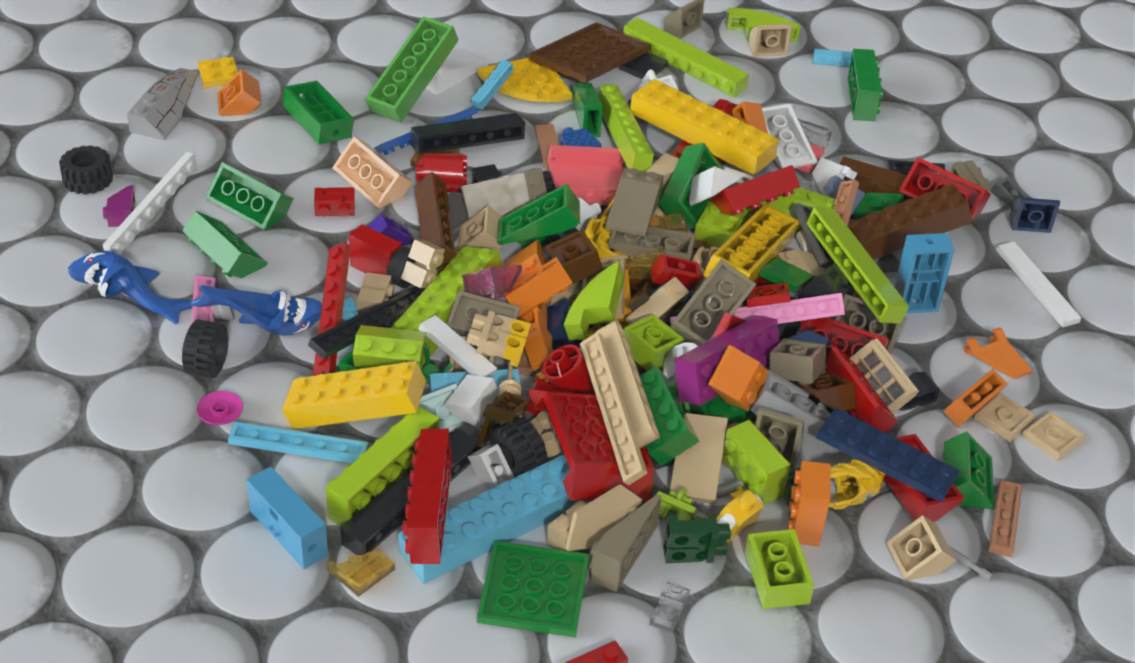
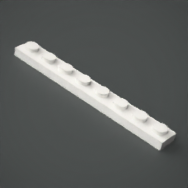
M186 152L106 240L103 244L104 251H111L121 255L129 243L133 242L137 234L154 218L155 214L175 194L176 190L185 183V180L191 173H194L196 163L194 162L193 153Z

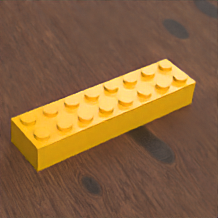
M651 80L632 94L630 110L633 115L693 145L705 143L714 156L754 176L776 158L779 139L659 80Z
M765 203L712 255L703 276L708 277L722 259L754 282L760 276L761 268L776 259L778 253L782 252L791 243L800 224L799 220Z

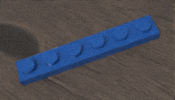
M473 106L431 124L473 119L472 116L478 113V111ZM411 132L384 142L374 149L378 153L384 152L385 155H388L395 151V147L405 148L411 145Z

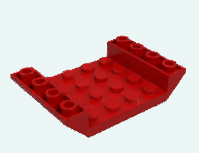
M530 389L528 393L535 410L548 411L571 469L562 481L569 500L593 501L620 484L641 498V503H646L651 499L654 466L646 447L640 448L647 474L632 484L627 485L623 482L596 394Z

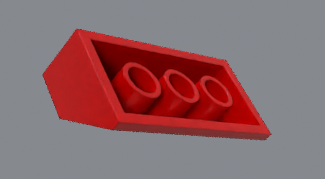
M917 157L899 192L914 199L927 192L953 184L969 203L972 221L982 212L991 196L986 189Z
M793 165L724 189L709 199L724 215L732 213L735 216L744 213L743 208L749 206L750 210L760 207V202L764 200L768 204L778 200V195L782 194L784 198L795 194L794 189L799 188L800 184Z
M827 317L802 321L798 332L800 334L809 330L833 341L831 349L836 346L849 358L876 338L886 349L890 341L888 338ZM830 349V351H829V353H828V355H827V357H826V360H825L826 363H828V359H829V356H830V353H831V349ZM873 352L864 358V361L871 370L881 363ZM859 362L857 366L865 376L868 372Z
M834 346L831 349L825 372H832L854 382L856 408L849 411L855 418L883 432H887L899 421L855 362Z
M916 434L896 437V439L931 455ZM886 474L884 476V480L914 521L922 515L932 522L938 521L964 500L963 495L954 484L941 503Z

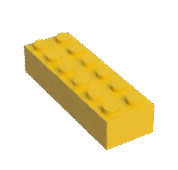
M416 361L299 377L292 381L282 412L292 429L417 413L426 379Z

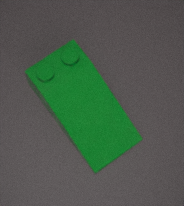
M565 184L500 218L498 223V244L503 245L574 229L580 224V200L569 185Z

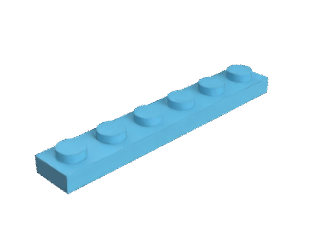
M241 422L234 423L228 437V442L231 445L346 463L355 462L361 453L369 449L368 442Z

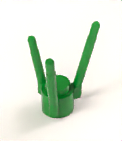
M425 345V366L422 368V373L426 379V384H430V374L447 373L453 365L449 363L439 372L438 367L431 364L429 346Z

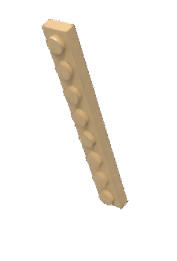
M596 332L581 342L580 345L623 482L630 485L646 475L647 470L603 335Z

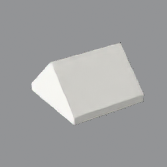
M715 166L693 176L689 198L690 206L714 196L740 179L739 176Z
M467 374L443 406L463 422H467L479 430L485 421L483 412L486 405L491 404L496 396L499 397V391L494 378Z

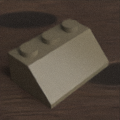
M845 294L843 298L845 315L837 316L836 321L888 338L890 341L886 350L891 355L901 336L907 316H904L901 324L879 322L864 300Z

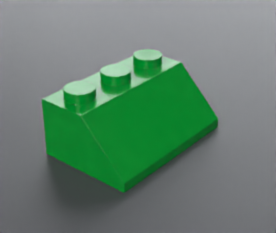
M967 431L944 441V463L960 471L954 482V485L964 497L963 502L959 505L985 509L995 508L992 457Z

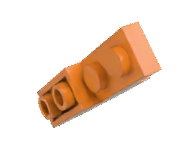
M541 303L520 316L521 321L531 323L524 347L534 371L543 367L545 360L552 353V335L547 330V306Z

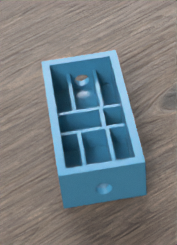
M948 233L906 236L895 282V289L909 305L906 314L939 311L955 250Z
M271 466L246 479L250 512L303 569L328 556L326 524Z

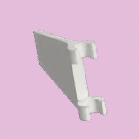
M821 157L812 175L822 195L829 197L823 187L831 177L837 175L844 179L846 176L854 180L857 172L852 171L847 166H842Z

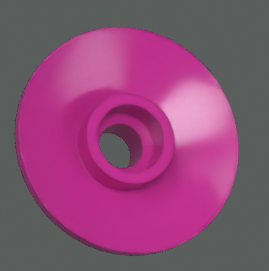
M228 391L209 393L202 397L197 405L199 418L211 425L231 423L241 415L243 410L242 400L239 396Z

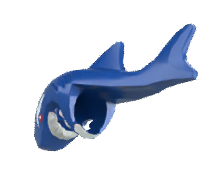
M93 252L75 260L68 267L69 275L75 281L91 285H97L98 283V290L101 296L109 297L123 292L140 305L162 315L174 324L179 323V313L181 311L192 308L191 301L167 299L157 296L149 288V285L160 273L149 268L134 266L124 256L115 252Z
M201 285L199 288L203 295L190 302L195 307L230 306L242 313L239 323L257 324L268 332L282 336L295 335L309 329L320 320L322 303L316 299L308 297L295 298L283 290L275 291L270 295L251 291L220 289Z

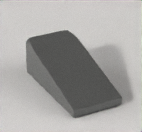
M1008 176L995 183L990 190L992 194L1011 207L1013 200L1020 197L1028 198Z

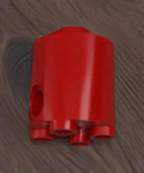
M424 153L416 164L417 183L433 172L446 182L447 193L454 191L462 193L461 186L467 185V174H463L467 173V155Z
M576 345L562 346L554 350L547 357L542 371L552 386L564 392L596 394L583 352Z

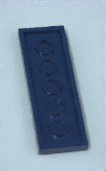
M838 408L834 409L816 435L817 439L941 503L960 473L959 470L951 465L943 463L931 455L892 437L888 433Z

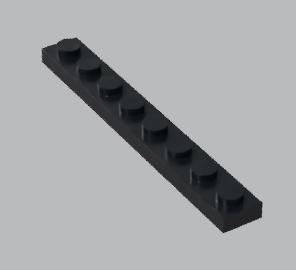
M415 286L311 338L308 346L325 359L354 344L356 334L361 325L385 328L396 322L423 293L425 288Z

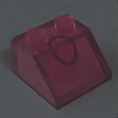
M522 265L494 266L464 274L462 277L465 292L486 298L490 297V299L502 298L503 293L512 290L522 271Z

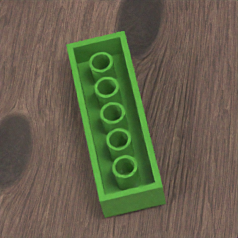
M425 16L422 17L366 96L365 100L371 112L402 123L459 41L454 26Z

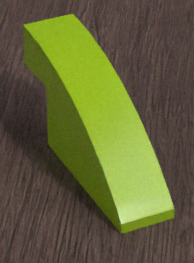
M727 8L725 21L727 30H744L747 41H749L750 30L757 25L791 24L789 41H798L800 25L791 20L758 10Z
M615 262L598 274L581 291L572 304L564 323L569 340L586 339L589 324L611 323L615 321L624 282V274L620 262Z

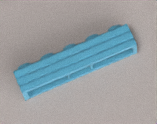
M814 49L813 64L849 67L852 52Z
M502 60L497 65V68L491 72L489 78L479 87L477 93L472 96L471 102L473 106L480 110L484 109L514 71L511 62Z

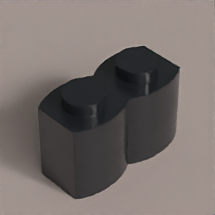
M915 372L908 377L919 392L899 410L906 411L918 405L924 406L937 401L940 388L927 372ZM894 382L887 389L894 400L904 393L897 382Z

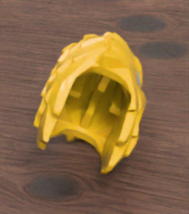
M852 460L851 463H838V465L830 467V478H834L833 482L836 483L837 492L830 500L829 508L839 510L849 505L864 503L867 498L879 493L885 474L859 460Z

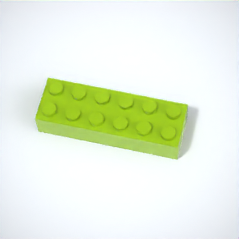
M419 406L417 413L406 414L382 438L377 439L372 447L366 452L361 453L359 458L347 466L337 478L331 480L326 486L328 519L342 527L347 521H351L358 515L362 508L372 503L377 495L386 491L395 480L400 479L410 467H413V454H417L415 453V439L420 437V430L439 429V417Z

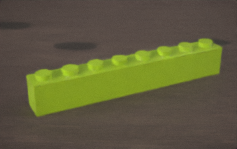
M638 17L624 25L625 34L651 43V51L648 53L668 60V64L733 98L747 89L748 73Z
M615 84L600 85L598 97L603 106L602 117L628 169L635 168L638 171L646 172L652 166L654 153L619 87Z
M814 207L806 223L879 322L901 324L909 309V305L834 209Z

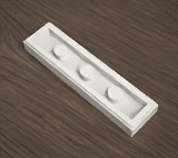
M436 315L420 324L419 330L427 332L429 339L471 375L491 377L496 374L497 367L483 355L476 353V349L469 343H466L462 337Z

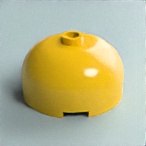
M603 216L601 219L592 218L584 230L596 248L600 259L625 255L608 247L612 230L605 229L608 216ZM625 255L626 269H631L638 260Z

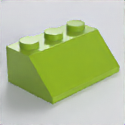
M361 325L354 343V366L372 368L416 361L420 370H422L427 332Z

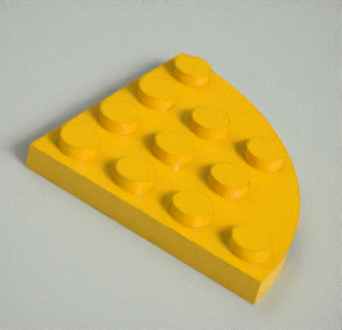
M529 58L510 61L514 71L498 90V92L514 97L517 100L558 103L572 100V92L556 71H552L544 65H538L536 62L529 60ZM498 64L477 68V75L485 82L491 75V72L497 68Z

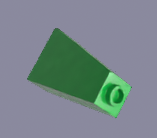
M574 83L572 99L579 128L587 129L594 137H601L602 103L592 83Z

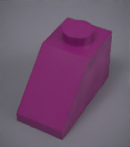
M129 185L107 198V205L103 207V218L107 219L108 227H119L135 209L136 200L133 185Z

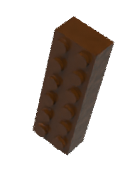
M951 184L943 186L938 190L927 192L914 199L906 200L898 205L887 207L879 212L868 214L863 218L848 222L847 227L874 260L903 249L907 235L946 233L972 223L969 203L958 189Z

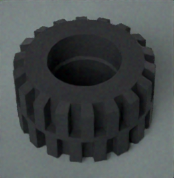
M92 145L74 147L72 150L66 151L59 160L64 187L70 192H75L76 194L83 193L84 195L88 193L94 194L97 191L104 190V187H108L113 180L110 156L101 147H93Z
M196 319L191 324L186 333L182 348V364L187 374L208 378L218 376L223 368L228 351V331L224 324Z
M519 417L512 424L503 423L490 432V445H499L514 478L547 462L548 456L543 439L536 428L525 418Z

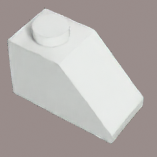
M498 444L484 446L467 456L477 477L490 489L514 478Z

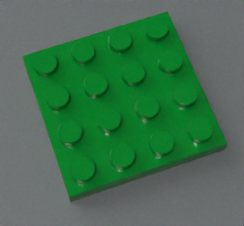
M494 540L478 610L477 623L576 637L590 554Z

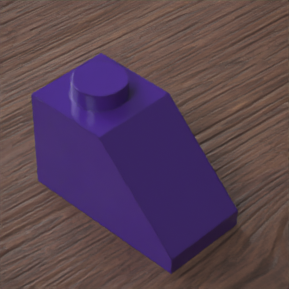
M381 213L368 226L401 242L402 246L413 244L414 238L408 228Z

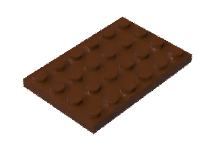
M595 22L531 52L529 60L536 62L538 65H544L552 71L563 73L567 77L575 78L581 83H588L651 51L652 44Z

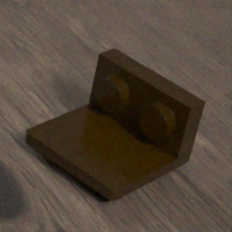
M507 391L503 392L499 397L496 396L491 404H487L484 409L483 417H485V421L477 433V437H479L478 446L483 447L489 441L490 432L500 426L501 422L512 424L528 409L530 401Z

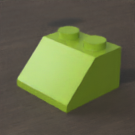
M654 314L624 329L634 360L647 371L654 366L658 368L663 366L666 357L672 349L684 342L682 336Z

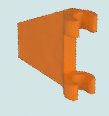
M1002 328L993 329L992 332L995 335L989 337L992 343L980 348L974 337L966 339L968 345L963 346L966 354L978 358L1009 377L1017 379L1032 373V369L1008 342Z

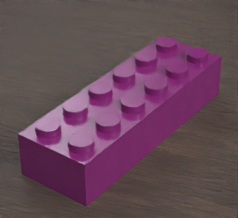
M756 315L675 358L679 401L702 405L718 396L708 383L729 345L759 361L765 368L769 367L770 352L779 344L778 320Z

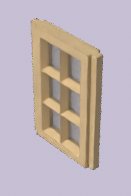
M877 338L874 341H870L850 358L855 362L893 414L919 392Z

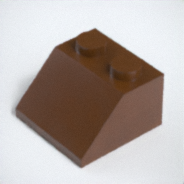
M583 229L545 246L550 259L552 260L557 257L573 282L572 284L604 270L596 248Z
M832 372L819 375L809 385H802L798 381H793L794 385L810 394L808 397L816 403H823L832 411L838 408L841 411L847 412V410L856 408L854 382Z

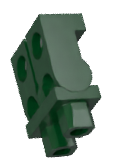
M668 515L663 541L666 564L702 562L706 560V563H714L715 556L727 555L728 546L726 540H730L731 537L729 523L717 524L716 516H709L708 519L678 520V515Z

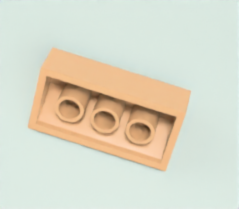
M356 137L352 138L333 166L337 173L378 208L403 198L413 183L412 180L373 147Z

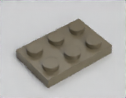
M458 291L447 325L456 333L468 336L475 314L487 317L488 312L492 311L495 312V315H503L518 320L521 307Z

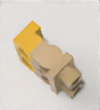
M492 311L488 312L487 317L475 314L466 343L478 346L476 353L483 354L484 352L488 356H498L510 360L509 365L518 367L531 323L503 315H495V312Z

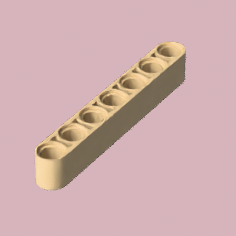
M615 320L597 330V332L603 335L640 449L659 439L660 435L625 332L620 323Z

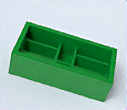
M317 80L284 87L282 106L318 145L352 138L354 118Z
M705 143L685 146L659 202V205L679 230L695 228L710 202V199L707 198L690 206L689 198L693 176L714 166L723 169Z

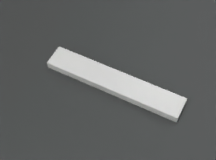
M1015 241L997 245L996 251L1061 327L1080 323L1081 317Z

